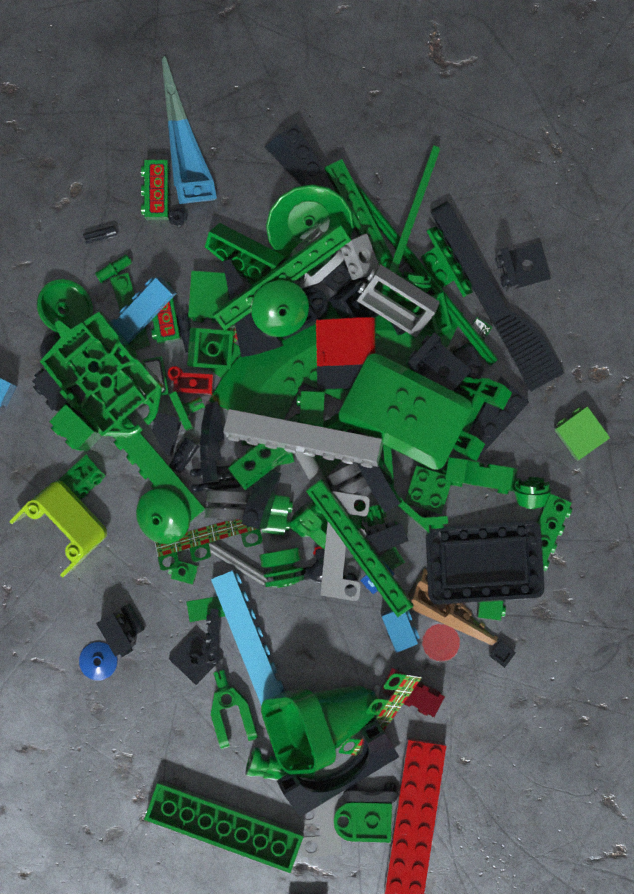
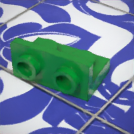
M85 455L58 481H62L79 499L87 496L91 489L99 485L106 475L95 465L89 456Z

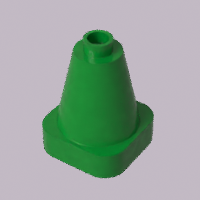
M361 685L314 692L308 689L286 691L264 700L261 705L262 718L281 768L288 774H306L316 772L333 764L336 759V749L374 720L375 715L367 714L366 711L371 703L378 699L375 692L371 689H365ZM379 702L372 706L371 710L373 712L378 710Z

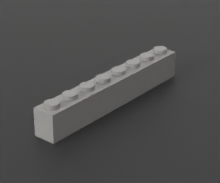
M231 409L228 411L224 427V433L231 441L238 442L240 439L247 441L251 445L265 444L266 447L271 449L281 447L285 448L284 450L287 452L295 453L296 451H301L307 456H315L316 454L323 456L327 460L341 459L342 462L347 464L357 462L367 468L378 467L383 446L382 439Z

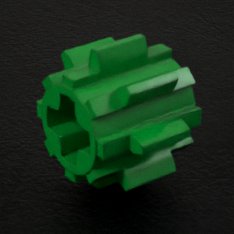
M380 505L369 507L368 515L363 516L364 523L367 522L368 527L385 523L384 518L387 516Z

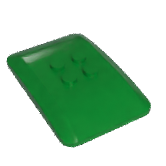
M371 354L365 360L340 409L339 419L344 425L366 436L382 439L384 445L431 469L437 470L445 465L472 411V404L463 396L384 356Z

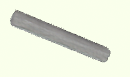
M215 542L209 543L212 554L260 584L264 585V582H267L269 577L263 578V572Z

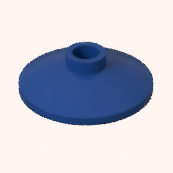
M93 642L87 645L79 657L81 671L92 680H104L110 677L116 670L118 662L117 656H114L109 645L104 642ZM95 658H99L101 660L100 665H96L94 663Z

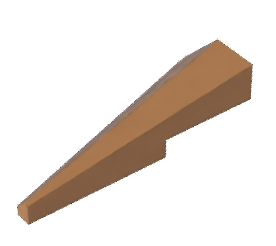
M424 568L420 572L408 593L409 599L414 604L410 608L411 610L492 646L497 642L498 637L496 635L492 636L484 628L485 624L482 622L478 623L471 616L473 613L462 603L439 605L431 602L428 596L427 570Z

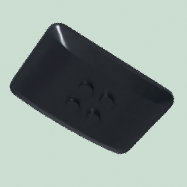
M535 521L451 526L430 529L429 533L426 534L428 596L434 604L536 599L543 595L545 584L541 528Z

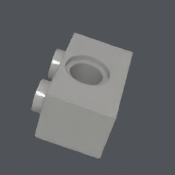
M367 233L351 238L349 243L340 248L352 280L368 276L373 269L375 271L378 269L379 264Z

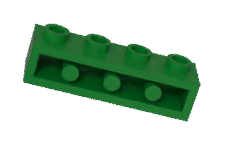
M551 493L536 521L541 528L544 571L547 570L550 564L548 560L550 553H554L558 543L555 541L557 536H561L564 531L565 525H563L565 518H569L573 509L570 507L572 502Z

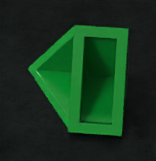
M443 292L431 295V297L439 301V305L435 314L423 329L432 334H439L452 328ZM417 306L412 313L420 315L424 309Z

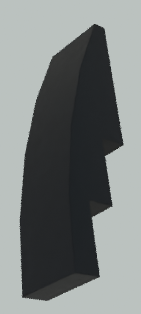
M218 402L205 405L201 425L200 464L203 483L218 480L215 461L222 459L218 441L225 438Z
M381 457L378 467L367 468L362 466L361 463H357L384 513L401 504L402 500L392 486L393 481L383 467L385 463Z

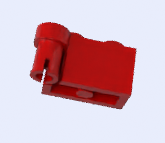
M178 366L169 368L168 377L174 381L173 392L213 395V374L183 373L182 369Z

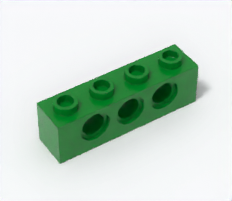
M259 444L256 447L252 446L246 451V455L242 458L235 459L228 469L243 489L246 490L293 453L285 451V448L277 447V449H271L266 447L265 444ZM264 451H271L270 456L266 458L261 455ZM248 463H256L253 469H246Z

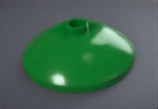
M58 279L47 283L37 297V311L41 320L48 328L57 333L56 321H66L74 328L93 315V304L89 294L79 284L70 280Z
M277 279L265 283L257 290L251 302V315L256 326L262 332L274 337H284L293 334L302 327L308 316L309 303L306 294L297 284L289 280ZM280 309H285V313L279 314Z
M166 488L152 489L146 492L137 504L136 518L142 532L152 541L160 544H172L179 541L187 533L190 526L189 509L185 501L174 491Z

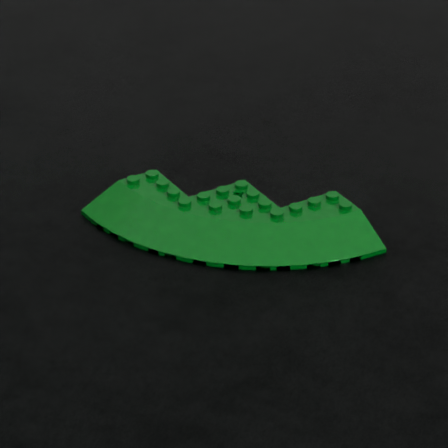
M406 300L398 303L411 312L418 306ZM328 301V313L322 320L342 319L335 311L331 302ZM378 315L375 318V354L384 356L411 370L408 363L410 361L409 356L414 350H419L423 346L421 344L426 336H432V333L422 329L416 338L407 332L397 335L390 321ZM450 316L452 328L437 334L446 349L458 327ZM316 324L286 340L283 337H277L279 341L283 342L284 346L257 355L241 357L240 355L231 366V369L223 376L209 401L212 403L218 402V406L228 411L231 409L285 420L302 383L317 390ZM326 389L318 391H324L326 395L344 403L351 389Z

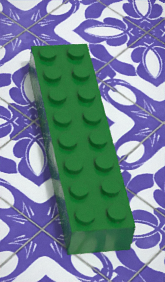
M161 780L156 785L144 818L145 821L288 873L292 871L304 837V832Z

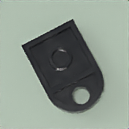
M315 287L302 289L309 303L307 319L299 330L291 335L284 336V340L316 324V320H322L327 315L329 303L323 291ZM315 299H323V301L320 304H313V301ZM280 309L279 314H284L285 309Z

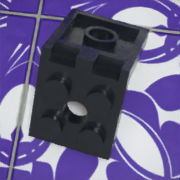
M541 242L511 251L508 250V247L503 248L496 255V267L500 269V281L502 287H506V292L551 279ZM524 261H529L532 264L531 271H524L522 269Z
M433 333L432 336L428 335L421 343L423 346L419 350H414L409 356V366L412 371L454 392L472 370L442 345L441 338L436 333ZM444 367L450 370V374L445 378L439 375V370Z

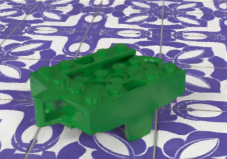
M97 312L74 328L66 321H56L55 327L61 338L40 360V363L60 386L59 392L72 408L79 410L102 437L133 436L141 432L143 428L139 424L132 428H127L123 425V420L142 404L149 406V414L144 418V421L147 425L151 424L158 413L161 392L164 386L103 312ZM85 351H86V352L88 353V355L90 356L89 358H87V357L83 354ZM118 352L122 357L126 355L131 362L125 363L118 355ZM93 361H96L99 364V370L97 372H94L91 369V363ZM106 376L112 380L110 387H106L103 384V379ZM80 386L86 394L83 401H81L71 387ZM115 388L121 393L120 396L115 393Z

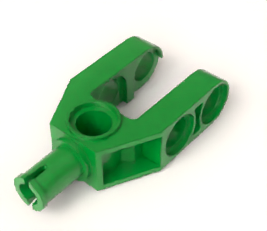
M225 669L213 672L218 689L214 693L210 715L220 748L231 747L228 742L226 727L222 721L221 709H227L235 705L239 707L248 741L258 739L248 701L234 686L228 684ZM229 694L232 697V701L224 703L221 699L222 695Z

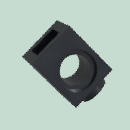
M339 264L323 279V282L335 294L352 279L347 265ZM336 273H342L345 278L343 281L337 282L333 276Z

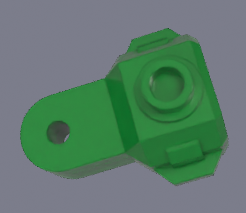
M310 500L294 513L289 525L293 532L298 533L301 537H311L321 548L325 549L328 521L314 501Z

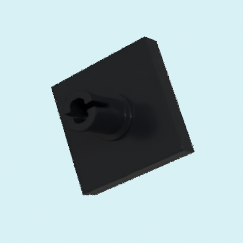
M197 631L169 658L195 685L216 665L205 663L204 653L209 649V645H206V640ZM217 652L218 663L223 657Z

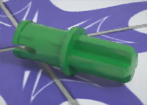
M125 254L112 263L108 262L109 265L95 272V275L100 283L115 274L117 276L118 272L131 265L132 261Z

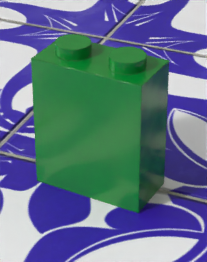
M191 271L189 319H193L192 322L204 323V320H212L213 324H219L213 313L229 302L225 273Z

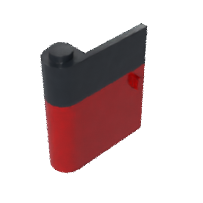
M375 318L316 320L317 390L352 388L367 357L375 354Z

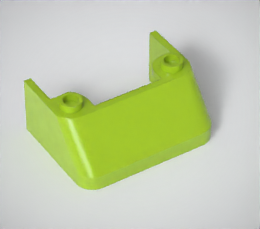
M54 481L32 498L9 522L13 524L26 515L32 519H38L46 514L71 541L66 546L65 554L72 563L60 574L63 578L73 571L106 538L107 529L62 481Z

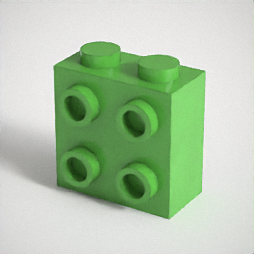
M580 406L572 412L573 416L570 419L563 418L556 423L558 427L554 429L576 461L610 438L588 406L584 409Z

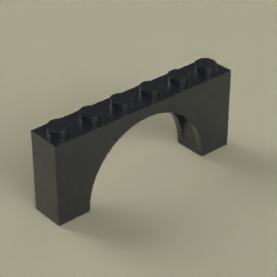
M377 720L361 729L363 736L362 746L356 757L343 769L322 778H304L297 774H286L277 780L283 795L300 817L399 758L394 746Z

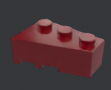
M392 666L381 686L384 690L383 693L389 697H392L396 691L384 689V685L393 674L407 675ZM393 678L389 682V686L397 685L400 678ZM419 681L404 702V705L408 707L412 705L418 708L417 711L423 715L428 716L429 714L435 717L445 696L442 692Z

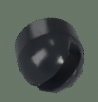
M349 572L348 576H343L345 580L359 582L353 573ZM349 584L345 587V589H352L355 586Z

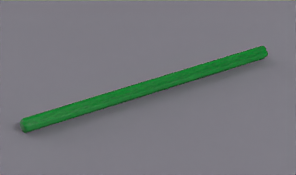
M355 183L374 222L397 249L401 237L362 188ZM406 244L402 256L415 273H420L424 278H426V275L431 276ZM431 276L432 286L429 291L433 295L443 292L449 316L490 366L496 363L498 360L496 355Z

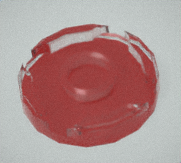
M438 623L425 631L422 638V646L430 659L446 662L457 655L461 640L454 628Z

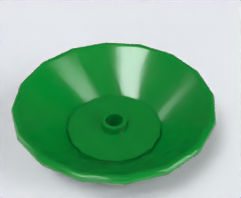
M311 184L294 187L277 199L269 211L266 230L268 241L273 249L286 256L285 260L287 261L291 251L315 229L319 228L325 234L340 224L351 239L354 223L352 211L341 195L328 187ZM311 219L312 222L306 223V220Z

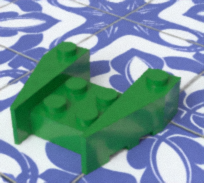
M466 377L454 392L471 402L472 411L453 449L461 455L477 461L485 443L469 434V429L484 402L504 409L512 392L504 385L488 378L473 379Z

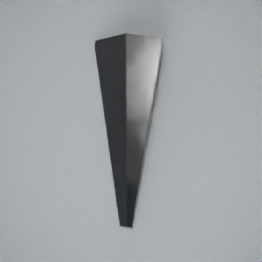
M233 259L223 261L230 301L248 289L242 280V274L238 273L233 266ZM251 312L235 323L241 357L257 355L284 346L283 342L279 341L277 337L262 332L256 326Z

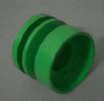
M299 547L259 555L261 567L271 568L270 572L263 574V578L272 577L273 579L272 581L264 582L265 587L281 588L295 585L305 580L304 575L295 576V572L303 570V567H294L293 563L301 560Z

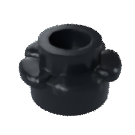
M176 208L169 212L170 224L180 227L187 221V214L184 213L183 209Z

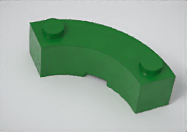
M449 457L445 480L450 481L451 486L462 487L463 484L497 489V493L508 495L509 491L514 492L513 487L517 479L518 469L488 464L486 468L480 462Z

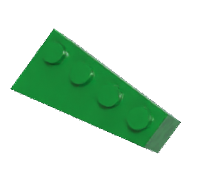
M218 223L209 231L205 248L222 262L233 259L232 264L236 271L248 279L247 282L251 285L282 265L286 257L222 223Z

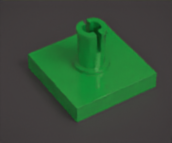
M176 391L169 394L186 431L194 429L189 416L191 413L205 408L204 403H200L202 402L201 397L184 403Z

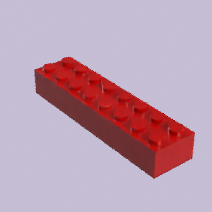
M407 737L384 886L385 894H424L447 747L445 743Z

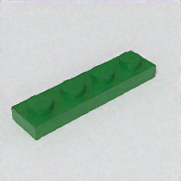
M129 273L110 278L120 311L126 305L130 306L133 302L132 298L135 296ZM146 328L130 342L131 347L135 351L151 346Z

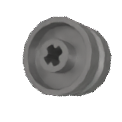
M357 462L346 464L337 469V472L327 477L331 486H336L343 482L344 486L336 489L335 492L354 494L368 486L365 478L359 475L361 470Z
M206 491V501L217 503V507H206L205 518H217V520L221 521L242 520L245 508H235V504H246L248 502V493Z

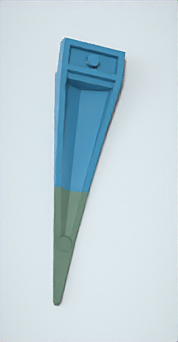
M164 56L162 57L173 179L179 204L215 200L217 196L213 178L193 135L167 59Z

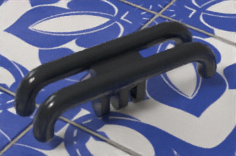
M248 463L246 469H253L256 463ZM231 465L216 467L219 482L193 484L191 490L199 492L242 486L228 469ZM201 468L191 469L189 474L191 476H202Z

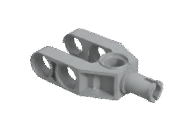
M319 228L315 229L291 251L289 259L320 238L324 233ZM341 249L326 258L314 270H309L295 280L294 283L300 284V288H304L322 281L344 260Z

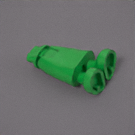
M253 747L252 754L249 756L246 765V776H260L263 779L278 780L288 774L281 768L276 757L270 755L266 761L261 757L260 748ZM315 772L297 775L304 778H314Z

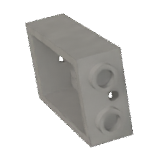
M380 264L376 271L373 269L367 277L369 280L367 284L363 282L358 290L360 295L357 301L416 338L435 314L439 301ZM380 281L423 308V312L420 315H415L374 288L375 285Z

